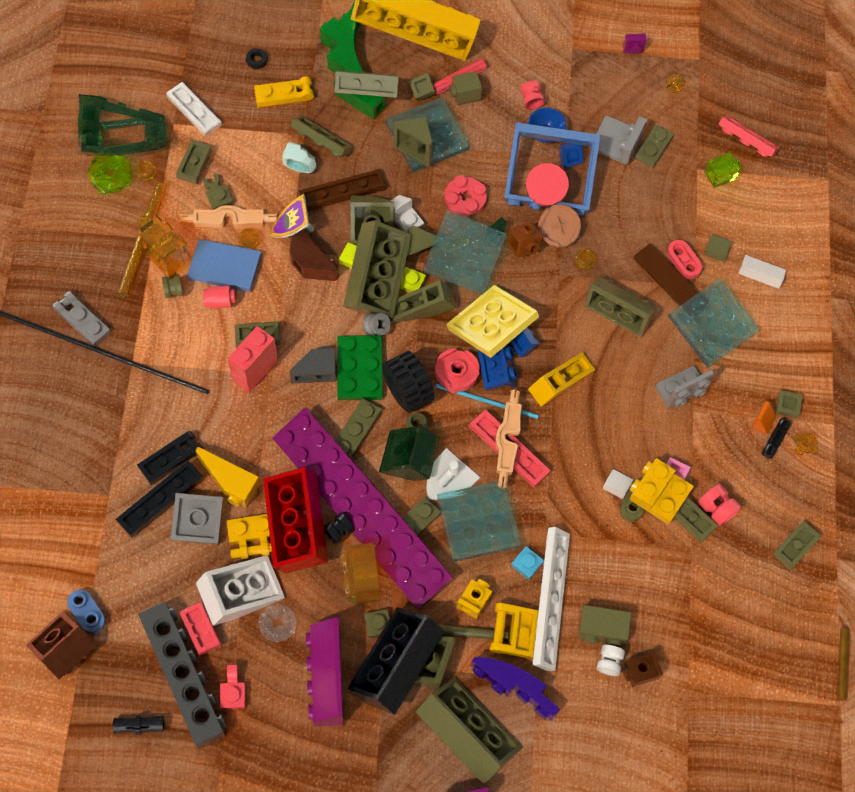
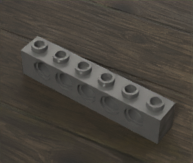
M164 601L139 613L140 620L196 747L200 749L225 737L223 729L227 728L221 714L216 716L213 707L217 706L212 693L206 694L203 685L207 684L202 671L196 672L193 665L197 662L192 649L187 651L184 642L188 640L183 628L177 629L174 621L178 620L173 606L168 608ZM162 627H171L167 635H159V630ZM171 648H180V652L177 656H168V652ZM181 669H189L190 673L186 678L180 679L177 677ZM192 690H197L200 692L199 697L194 701L188 700V693ZM201 712L209 713V719L204 723L197 722V716Z

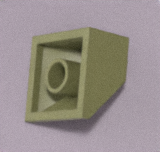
M351 196V244L358 243L362 223L376 220L394 227V201L375 196Z

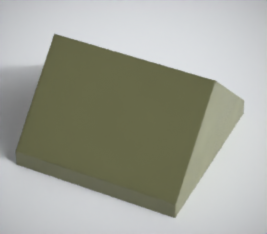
M426 116L396 121L394 123L393 148L429 168L431 165L432 139Z
M444 636L440 638L439 643L436 645L414 684L434 691L441 687L456 639Z

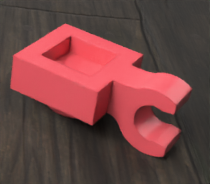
M227 665L228 683H220V709H245V683H238L237 665Z

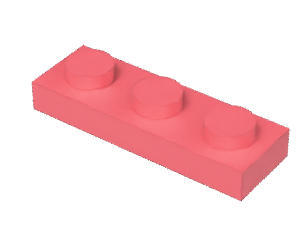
M728 115L722 117L719 122L725 133L729 135L735 134L740 137L739 141L741 143L756 147L757 152L764 157H768V155L770 157L774 156L780 148Z

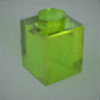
M729 152L709 160L704 173L713 188L736 180L740 171V164Z

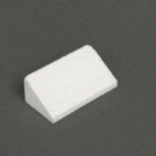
M745 255L738 274L779 289L786 270Z

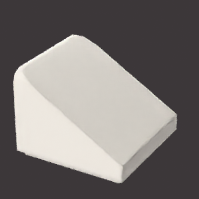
M613 469L603 489L623 499L633 479Z

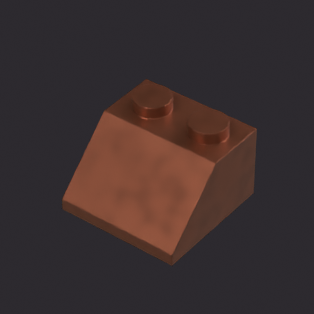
M61 612L26 644L58 680L68 675L73 667L81 659L86 658L96 646L64 612Z

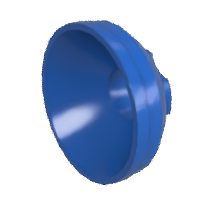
M553 108L537 109L530 115L528 124L566 129L564 116ZM534 138L535 140H537V141H539V142H542V143H553V142H555V141H550V140H543V139H536V138Z

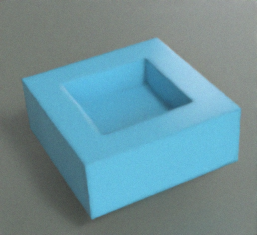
M525 547L511 563V567L530 580L542 566L544 560L528 547Z

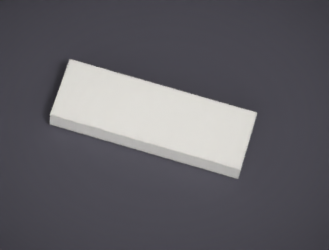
M183 82L166 93L167 98L205 137L222 126L221 121Z

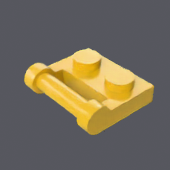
M496 603L495 612L497 616L493 643L490 644V652L531 659L534 655L539 610ZM506 614L512 615L509 645L503 644Z

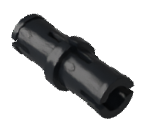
M136 715L135 718L113 719V734L135 733L136 735H141L142 732H164V716L142 717V715Z

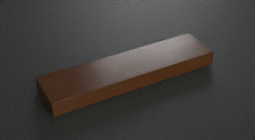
M377 169L299 190V195H305L307 211L351 200V196H366L385 191L386 184L381 170Z
M648 244L634 255L633 259L691 318L708 307L709 302L651 244Z

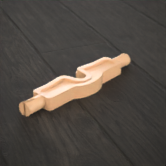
M231 205L221 206L215 210H194V214H180V223H194L195 227L223 228L226 217L233 218V226L235 228L263 227L264 223H274L277 220V214H264L263 210H242Z
M511 390L510 401L506 402L503 423L499 426L495 438L496 448L499 452L496 473L499 474L497 486L500 488L502 481L503 488H507L508 475H512L514 459L518 449L516 443L505 439L506 436H518L520 433L522 405L518 404L520 395L518 390L516 391L515 398V390Z

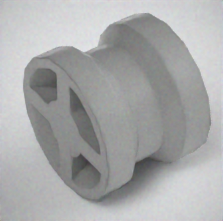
M384 313L367 314L362 322L364 332L368 335H385L388 333L391 325L389 317Z

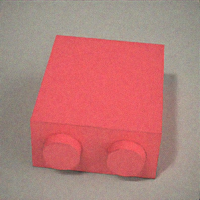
M258 326L227 358L232 380L250 393L278 362L275 339Z

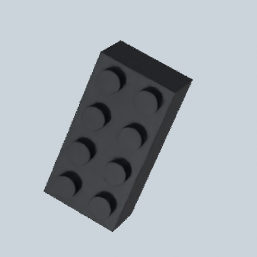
M397 607L347 689L363 703L395 715L445 631L429 616Z

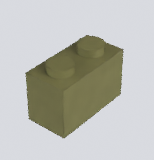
M583 605L580 613L578 639H583V642L588 644L603 642L619 648L621 645L625 646L629 636L631 612Z

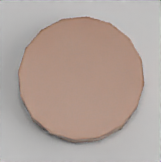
M560 204L553 205L542 213L538 227L543 234L542 239L555 247H564L577 239L581 230V222L575 210L570 206Z

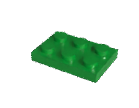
M382 335L337 336V399L362 400L363 398L365 400H382Z

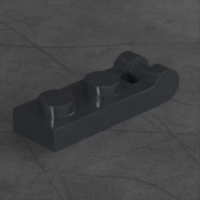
M188 431L137 464V467L149 484L152 485L187 460L196 457L197 447L204 448L201 443L195 441V435L192 431ZM188 445L189 449L184 451L182 446Z

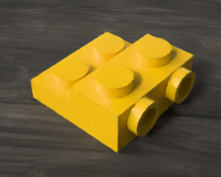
M656 458L653 463L648 461L642 470V473L645 474L642 480L636 479L631 486L630 491L633 493L629 500L669 525L694 486L674 474L676 470Z

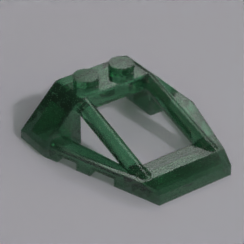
M79 94L77 119L78 154L87 156L121 155L158 150L167 146L164 115L141 108L139 111L127 108L126 104L118 102V105L107 102L108 98L102 96ZM101 110L134 117L99 123ZM143 125L144 141L103 147V136H100V131Z

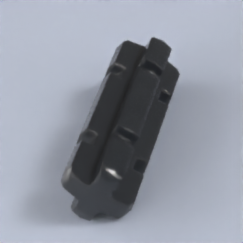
M785 418L779 420L762 450L764 457L768 459L773 458L791 426L790 421Z

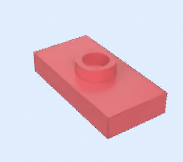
M202 602L179 612L199 656L222 646Z

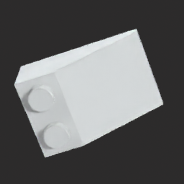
M268 555L207 571L196 582L213 626L235 620L285 598Z

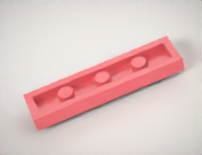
M485 409L469 424V428L497 454L499 453L496 448L495 438L501 423ZM506 436L505 439L518 445L513 469L528 484L535 488L550 474L551 470L517 438Z

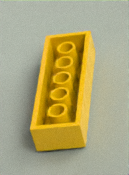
M356 0L351 15V20L466 61L481 20L473 15L462 13L432 0Z

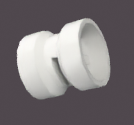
M602 645L600 652L602 658L598 661L596 669L607 675L619 676L621 671L620 662L624 659L625 651L616 646Z

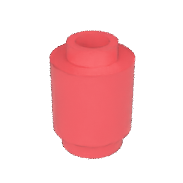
M230 285L211 286L208 289H204V306H210L211 309L232 307V304L236 303L235 289L232 290Z

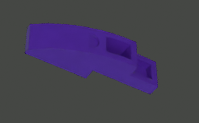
M474 657L472 660L473 673L480 679L486 678L491 682V688L498 694L502 695L504 693L508 697L515 690L517 692L516 696L522 702L532 704L535 707L534 711L545 720L548 718L552 721L558 714L560 709L542 694L547 685L533 675L514 665L495 659Z

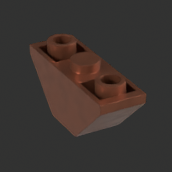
M303 229L292 235L290 258L291 264L305 279L336 281L339 269L337 263L332 258L328 259L321 245L315 244L311 240L309 232Z

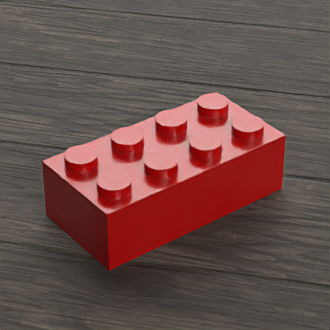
M306 467L263 478L273 568L287 574L329 563L317 474Z

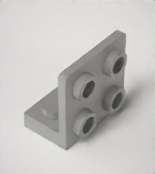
M605 116L596 133L600 135L598 153L627 165L643 135L647 119L639 116L636 124L632 122L631 125H628L612 117Z
M692 366L657 383L655 389L668 409L674 406L679 408L685 405L688 399L703 396L707 392L708 386L712 383L711 380L715 373L713 370H710L700 375L696 368Z

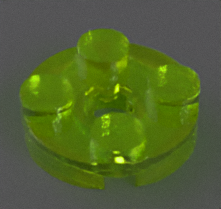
M106 152L96 156L91 161L92 164L90 168L88 167L87 171L91 185L101 194L115 193L130 185L131 168L128 160L122 155L120 157L112 152ZM107 170L115 171L113 175L106 176Z

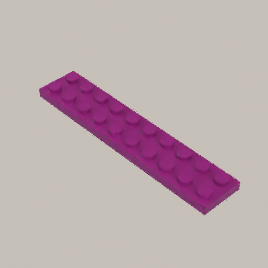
M303 408L273 437V440L298 469L306 467L317 474L319 494L337 515L343 513L355 529L353 534L418 610L423 608L454 579L452 574L308 408Z

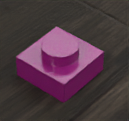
M646 33L626 34L623 52L633 54L644 52L647 41Z

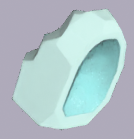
M288 142L283 152V164L289 169L301 173H312L317 167L315 157L310 155L307 149L302 148L300 144Z

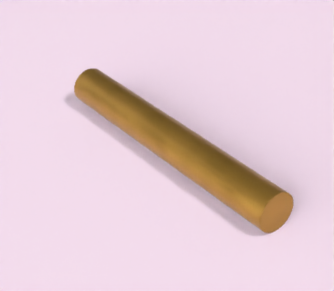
M846 628L840 629L837 700L847 701L850 629Z

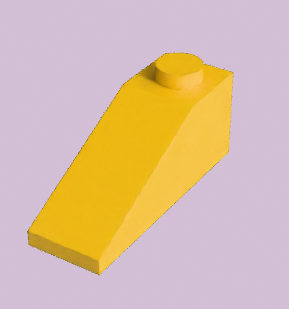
M582 352L543 375L528 390L542 407L594 372L595 368Z
M197 447L198 459L226 498H228L227 501L237 507L242 505L247 508L260 486L259 477Z

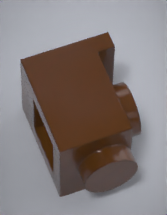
M655 651L629 659L625 662V667H623L625 680L627 682L630 681L632 687L658 680L663 675ZM638 665H644L646 672H641L638 669Z

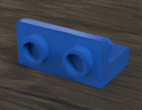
M505 345L491 358L478 350L484 388L487 391L505 385H510L512 388L517 387L516 379H518V373L513 366L514 352L511 346Z

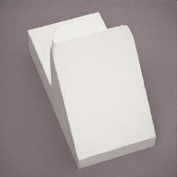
M398 195L390 200L394 201V223L400 230L407 232L411 226L420 229L424 228L425 223L412 208L411 198Z

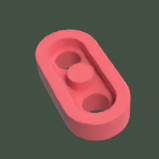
M675 240L671 242L667 255L676 269L686 279L697 278L702 270V264L685 241Z

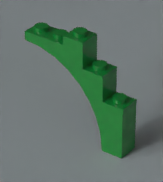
M355 2L347 13L342 14L339 21L332 17L320 29L321 43L331 49L327 54L328 69L336 73V70L363 72L354 49L356 35L361 26V23L351 20ZM335 93L336 96L373 120L386 107V97Z

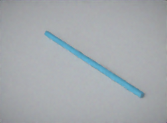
M436 383V388L448 391V389ZM464 391L456 393L505 409L506 404ZM521 409V414L538 419V414Z

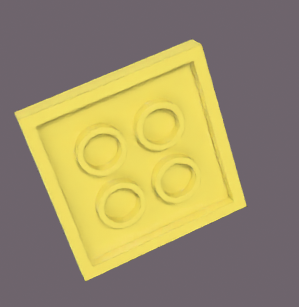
M493 285L446 325L449 331L491 358L538 319L539 315L537 310Z

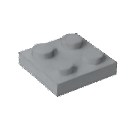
M176 493L171 541L218 545L223 497Z

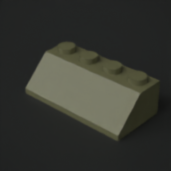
M376 220L362 223L343 307L364 314L384 313L389 318H393L412 234Z
M455 677L431 693L416 711L422 721L438 735L439 739L456 754L457 758L484 785L523 748Z

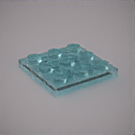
M443 98L386 119V125L393 136L394 123L396 121L426 116L432 139L431 165L469 150V144ZM402 153L412 172L426 167Z
M446 210L423 272L482 295L485 293L507 234Z
M720 278L668 315L707 368L759 331V328Z
M503 481L501 488L497 486L498 482L437 494V501L452 562L521 548L507 489L503 488Z

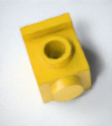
M472 579L461 598H459L456 608L477 620L491 597L490 585L481 579H478L477 582ZM476 592L480 595V597L474 598L472 596V593Z

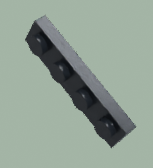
M187 460L116 518L117 523L133 538L175 503L176 493L186 494L204 479L203 475Z

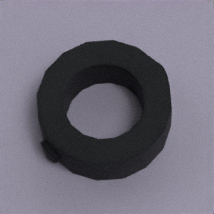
M254 48L247 53L245 61L250 68L261 69L266 65L268 56H266L262 49ZM254 56H260L262 58L258 62H254L251 60Z

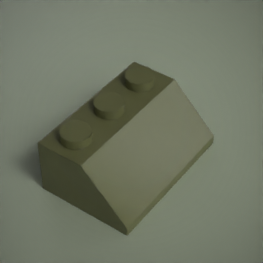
M601 277L597 278L590 285L584 305L639 337L643 336L657 310L651 302L642 300L634 296L631 291L623 290L611 280Z

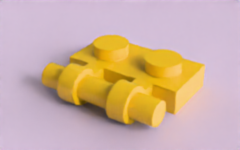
M267 514L226 520L230 545L239 544L240 547L230 550L232 559L240 557L241 560L249 559L248 556L262 554V556L270 555L269 553L272 551L271 543H268L267 540L270 539ZM260 540L261 545L247 547V542Z

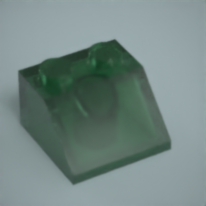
M423 426L390 430L379 472L411 481L430 479L440 437Z

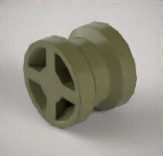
M180 274L175 275L173 278L162 277L165 298H171L172 295L183 296Z

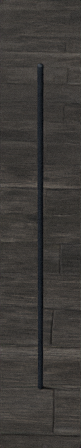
M0 311V316L199 392L209 393V390Z

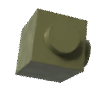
M476 71L452 76V85H449L451 97H455L457 105L481 100L482 86Z

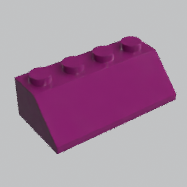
M331 618L310 625V633H306V647H311V656H307V671H312V680L307 681L308 695L313 697V705H308L309 720H313L314 727L344 725L339 618Z

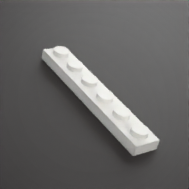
M557 527L548 528L533 655V666L546 671H555L570 538L569 533Z

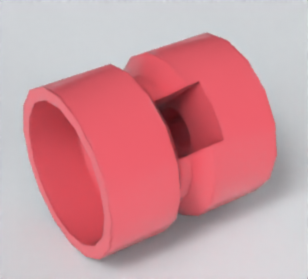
M720 483L710 489L698 501L706 512L712 513L711 518L719 527L726 524L742 509L734 498H728L729 492ZM720 501L722 504L717 507L715 503Z

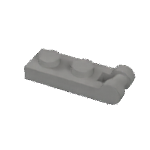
M70 291L63 295L64 298L61 301H56L52 304L53 309L92 346L96 347L111 334L110 329L78 301ZM71 304L73 308L67 311L65 308Z

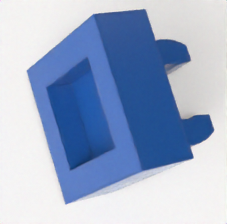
M569 143L559 146L561 165L564 168L583 163L582 145Z
M528 328L524 329L510 341L520 358L526 357L540 343L539 340H535L533 337L534 332L529 331Z

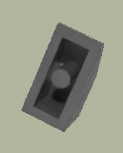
M321 346L317 349H311L290 370L291 384L336 382L334 348Z

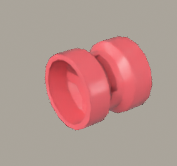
M528 81L521 86L520 91L522 96L525 97L524 105L526 109L534 110L544 105L545 99L543 94L540 93L541 85L538 81Z

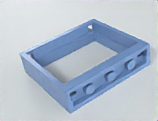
M516 122L504 201L508 202L510 206L520 207L521 204L529 205L530 209L535 210L553 206H541L527 196L511 194L520 136L591 146L583 204L567 202L556 204L570 206L577 212L578 216H583L584 213L588 214L600 135Z

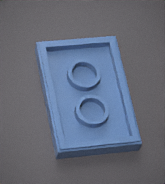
M199 239L187 279L217 286L230 285L232 289L251 292L262 253L258 250Z

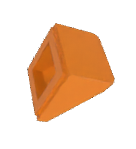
M767 401L763 404L752 425V428L764 434L769 433L776 419L770 402Z

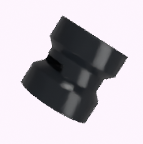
M339 513L335 517L334 522H328L324 525L325 534L335 545L342 541L344 535H350L355 531L353 525L343 513Z

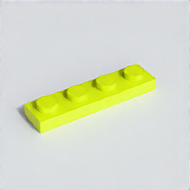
M347 243L339 258V264L352 269L356 245ZM404 266L400 289L410 293L422 288L426 275Z

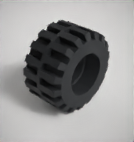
M405 351L383 363L385 381L397 403L406 412L411 413L434 401L435 394L431 379L420 360L412 352Z

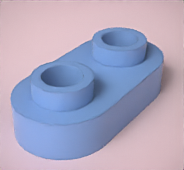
M85 590L72 592L68 597L67 604L81 627L89 634L101 632L105 627L106 619L90 594ZM83 598V602L77 605L76 600ZM90 617H96L94 623H88Z

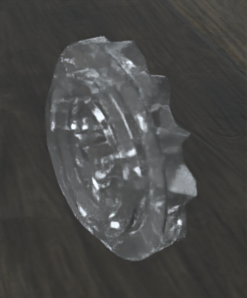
M279 603L272 606L268 605L261 612L258 621L261 634L272 642H282L290 638L297 625L294 612L288 606ZM282 615L281 622L284 626L278 625L273 629V622L270 618L278 619Z

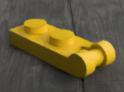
M302 77L299 80L255 85L257 108L312 100L314 92L311 89V78Z

